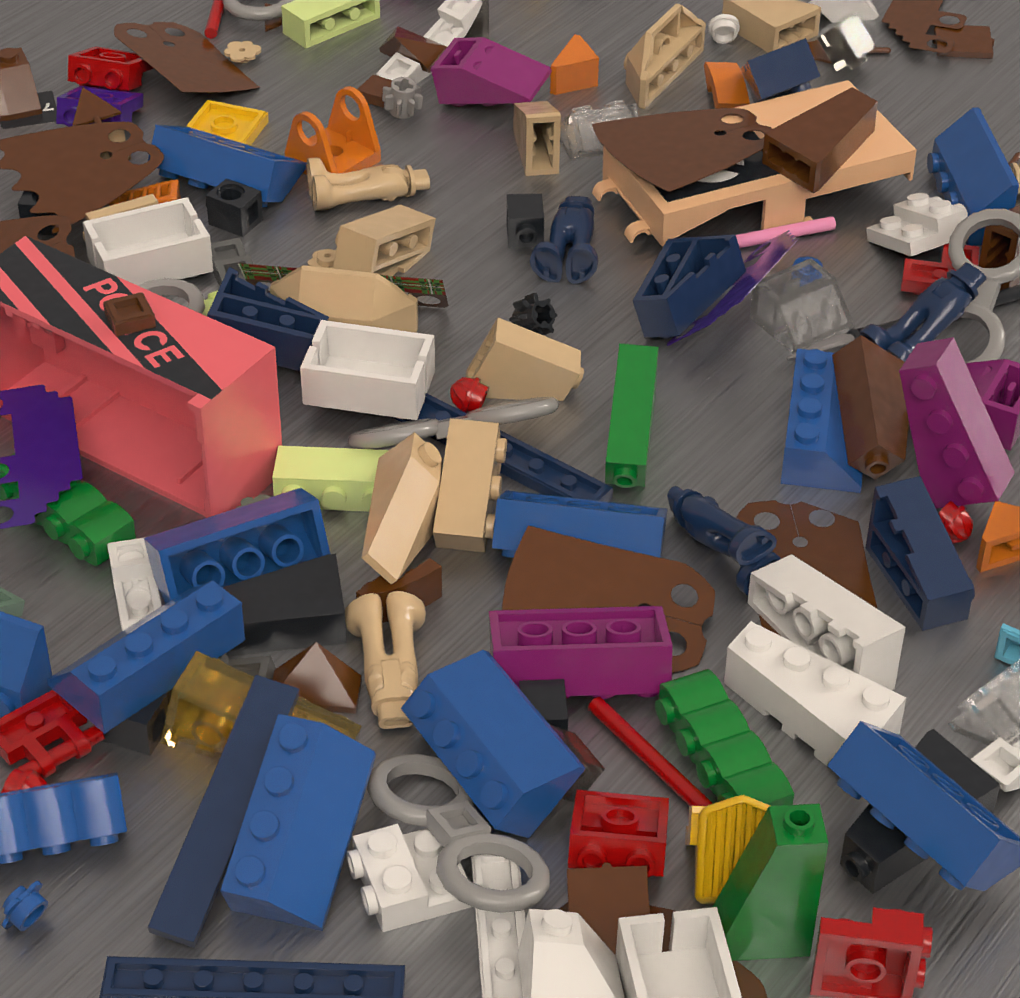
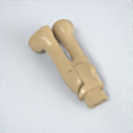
M320 158L307 159L308 190L314 211H324L337 205L375 199L392 202L398 197L407 198L414 196L417 190L430 189V178L427 170H413L411 165H406L405 169H401L399 165L386 164L348 173H331L326 170Z
M393 591L388 594L386 610L392 636L393 653L387 655L383 639L381 598L378 594H365L353 600L345 608V623L348 631L356 637H361L363 643L364 678L371 700L372 712L378 716L380 728L410 727L413 723L402 711L401 707L418 687V667L414 650L413 632L420 629L425 621L424 603L415 595L404 591Z

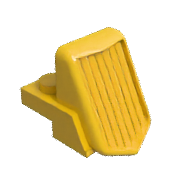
M740 795L708 806H689V826H686L685 845H695L694 896L699 903L714 905L770 805L749 796Z

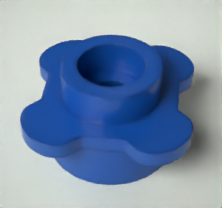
M35 881L28 889L20 886L7 897L2 906L4 909L3 913L6 915L1 924L4 929L14 925L20 931H25L42 916L48 906V901L39 894V890L43 886L40 881Z

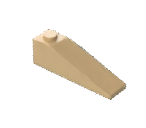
M415 432L378 459L361 557L390 584H393L400 578L433 535L443 458L433 444L425 442Z

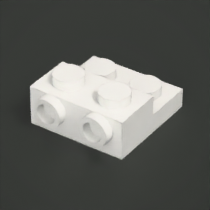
M926 193L911 194L907 197V200L893 205L894 216L882 218L879 224L866 228L867 241L911 257L948 244L953 231L961 221L968 217L966 208L960 203L952 205L948 200H942L938 196L930 198Z
M395 824L352 836L353 850L346 853L349 870L353 879L361 878L364 887H361L364 908L368 916L376 915L382 933L472 907L457 900L443 887L436 873L437 858L443 850V846L427 828L402 834L399 825ZM459 863L457 866L461 874L467 878L461 863Z

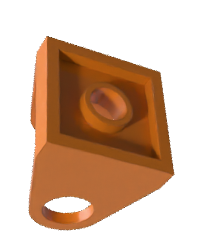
M351 86L340 89L336 94L328 126L325 129L321 121L314 114L308 111L297 114L292 121L284 152L285 156L307 162L308 158H320L326 170L331 173L357 171L372 167L380 162V145L368 103L362 93ZM346 95L352 97L358 104L360 110L359 118L353 116L347 109L345 104ZM302 121L308 122L314 128L316 134L307 138L302 129ZM307 164L306 169L303 172V174L307 175Z

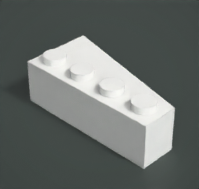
M792 554L751 572L747 603L782 637L890 690L895 689L905 626Z
M751 621L727 647L724 684L762 715L771 714L781 722L782 731L792 739L799 737L815 750L814 756L826 766L860 721L900 735L906 697Z

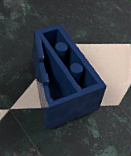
M806 38L748 60L741 68L754 103L812 88L810 81L820 77Z
M736 234L667 239L632 300L644 338L660 337L667 339L679 336L746 272Z
M229 267L208 311L207 317L275 346L277 366L300 371L309 346H312V340L320 321H329V317L290 297L283 300L269 293V286L261 282L253 285L239 278V271Z
M921 476L875 486L865 547L922 631L967 620L971 602L975 597L974 585L967 575Z

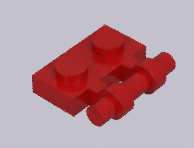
M54 690L43 694L0 718V756L9 766L26 757L29 762L17 769L24 772L27 769H32L43 779L56 773V767L71 758L81 759L91 753V747L103 741L105 737L103 732L95 725L81 731L79 727L88 722L87 718ZM59 738L64 740L63 743L48 751L44 748V746Z

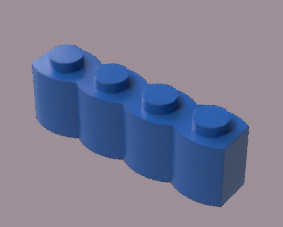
M117 772L0 793V864L22 860V851L42 848L43 855L64 853L71 850L70 842L89 839L90 846L112 844L119 841L118 833L127 832Z

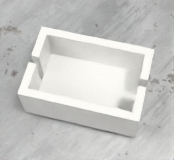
M187 197L83 221L87 257L91 265L135 285L164 278H195L201 274L213 272L210 235L200 218L198 219L197 213Z
M321 320L313 337L312 346H309L300 367L303 404L390 416L399 419L417 420L425 400V393L428 392L435 373L434 335Z
M717 907L673 912L669 951L662 952L665 924L663 913L618 918L616 959L625 998H742Z

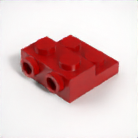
M95 46L68 55L67 81L75 82L79 86L95 88L101 86L111 90L129 92V90L141 86L143 72L154 68L135 52Z
M576 790L569 838L568 868H602L604 863H610L612 867L647 866L648 878L651 876L663 877L669 798Z
M873 907L870 923L857 922L846 918L833 919L821 917L811 975L810 995L832 998H912L914 988L923 989L926 971L925 958H930L933 930L932 927L924 926V914L907 912L901 909Z

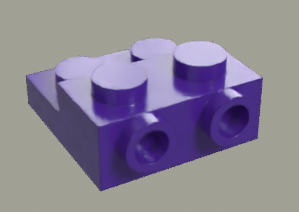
M79 86L57 97L56 124H63L68 127L73 125L82 87L122 112L120 115L101 120L102 123H132V112L143 107L144 94Z

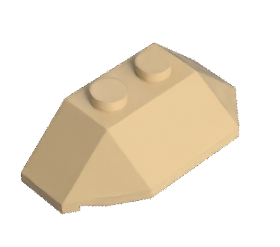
M676 3L645 32L624 59L626 85L639 108L645 109L704 51L706 22L697 18L683 5Z
M302 265L286 274L280 280L277 279L272 282L270 286L271 294L283 300L290 297L328 316L329 321L414 333L418 331V298L411 294L407 295L397 285L378 273Z

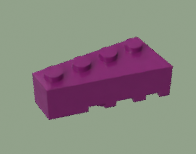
M954 337L917 343L899 370L919 475L935 508H943L950 501L954 502L957 506L999 501L1015 472Z

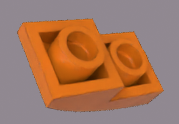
M704 63L707 90L713 94L715 109L735 108L750 104L746 83L737 63Z

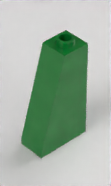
M619 343L605 464V484H615L622 488L633 486L645 487L656 398L659 347Z
M819 803L769 806L712 906L718 909L732 961L810 957L829 844Z

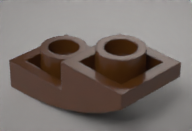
M429 558L416 568L407 571L403 577L393 584H390L380 575L373 581L364 584L356 592V599L369 593L378 594L382 601V622H389L386 599L388 594L393 591H404L413 594L423 601L425 607L442 597V566Z

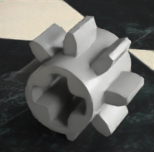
M398 77L392 80L391 87H383L382 101L385 102L384 110H389L392 116L399 119L414 116V108L422 109L423 105L421 86H416V83L407 77Z

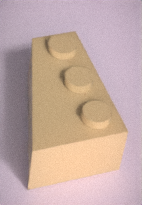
M400 204L340 225L335 239L337 248L333 268L378 273L379 275L393 276L398 271L406 273L430 252L436 218Z
M450 418L433 528L436 548L485 553L487 540L493 539L495 514L492 513L494 502L501 495L502 476L499 475L501 464L505 463L507 452V439L501 438L499 423Z

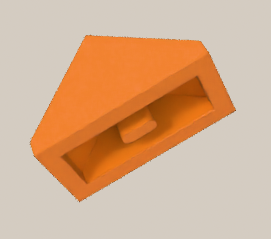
M574 34L551 64L550 94L558 95L598 86L599 57L580 35Z
M995 501L981 539L976 568L980 573L1020 561L1019 506Z

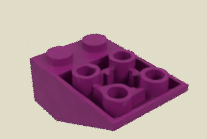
M485 37L454 38L431 68L439 104H452L455 107L467 104L494 106L496 104L514 105V103L531 102L552 72L551 67Z
M1008 359L966 363L1004 449L1011 451L1020 435V363Z

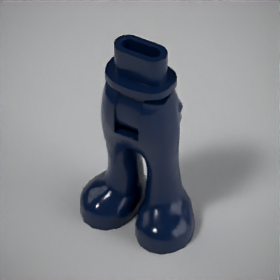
M584 196L566 197L560 203L558 211L553 218L549 242H540L532 250L530 256L531 268L540 278L547 282H560L564 268L565 249L569 243H573V246L569 249L566 258V276L568 281L573 284L582 283L590 279L597 271L598 254L590 245L594 232L595 214L590 198Z
M965 262L957 271L950 269L946 274L947 278L941 277L927 287L904 315L891 327L883 329L878 325L870 324L865 326L859 335H862L905 362L917 343L934 341L953 321L963 316L965 308L978 296L977 288L987 278L979 269ZM922 323H924V324L920 327V329H919L916 333H914L915 330H916Z
M674 486L668 491L667 498L670 510L673 512L676 522L686 529L688 535L701 544L731 557L741 566L736 575V585L741 592L748 596L751 572L781 559L776 553L772 552L777 544L775 536L759 525H749L719 508L716 500L710 496L703 497L697 491L692 489L682 490L678 486Z

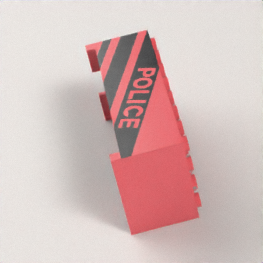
M24 236L0 253V391L42 384L45 385L46 392L56 391L60 398L72 397L79 453L81 456L206 518L241 506L242 499L246 497L254 499L273 483L272 476L278 446H282L275 346L30 237ZM143 292L155 315L156 327L116 337L104 313L103 302ZM0 399V408H1L2 405H3V401ZM11 414L1 416L12 422Z

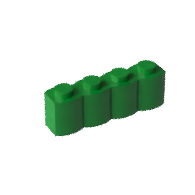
M0 463V478L8 474L9 467ZM81 480L71 481V488L69 490L60 491L57 501L46 504V512L35 515V522L43 526L51 539H58L60 542L68 545L76 558L79 560L84 559L94 566H98L109 559L108 543L136 539L134 520L128 512L117 503L107 500L93 485ZM18 481L0 484V499L2 501L19 498Z
M710 669L660 684L659 699L655 701L657 716L663 725H668L675 733L679 751L683 756H689L696 765L700 783L704 788H710L717 797V802L745 795L770 806L793 805L794 791L787 777L779 766L772 762L763 742L750 730L742 712L728 698L720 680Z

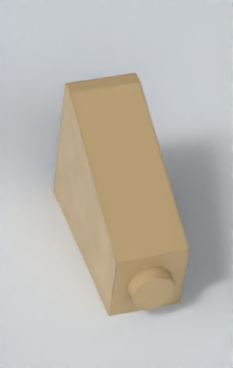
M723 0L722 14L735 16L740 25L738 35L769 53L806 38L809 40L818 36L821 7L799 0Z
M548 101L514 103L513 132L525 176L559 174L561 115Z
M497 318L467 368L465 377L474 379L478 377L481 379L482 384L489 386L486 396L488 399L523 400L537 397H554L558 401H564L571 388L577 389L584 375V368L581 367V350Z

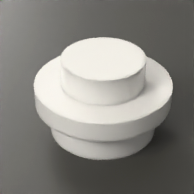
M729 14L717 15L708 23L710 36L714 41L721 44L732 42L737 37L740 29L738 19Z

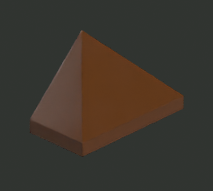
M398 26L379 47V50L390 57L397 52L420 63L422 70L430 73L432 66L446 50L447 46Z
M317 642L274 670L272 680L299 688L300 696L294 710L357 713L362 675Z

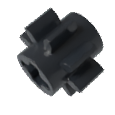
M537 293L526 295L522 300L513 302L515 310L509 321L538 334L546 335L554 332L552 324L558 315L550 304L551 300L549 298L539 301Z

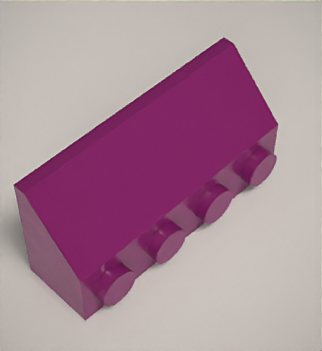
M662 606L489 611L490 654L518 688L519 681L564 679L566 699L571 696H593L595 698L607 699L614 695L636 694L640 697H654L659 694L661 683L672 680L673 645Z

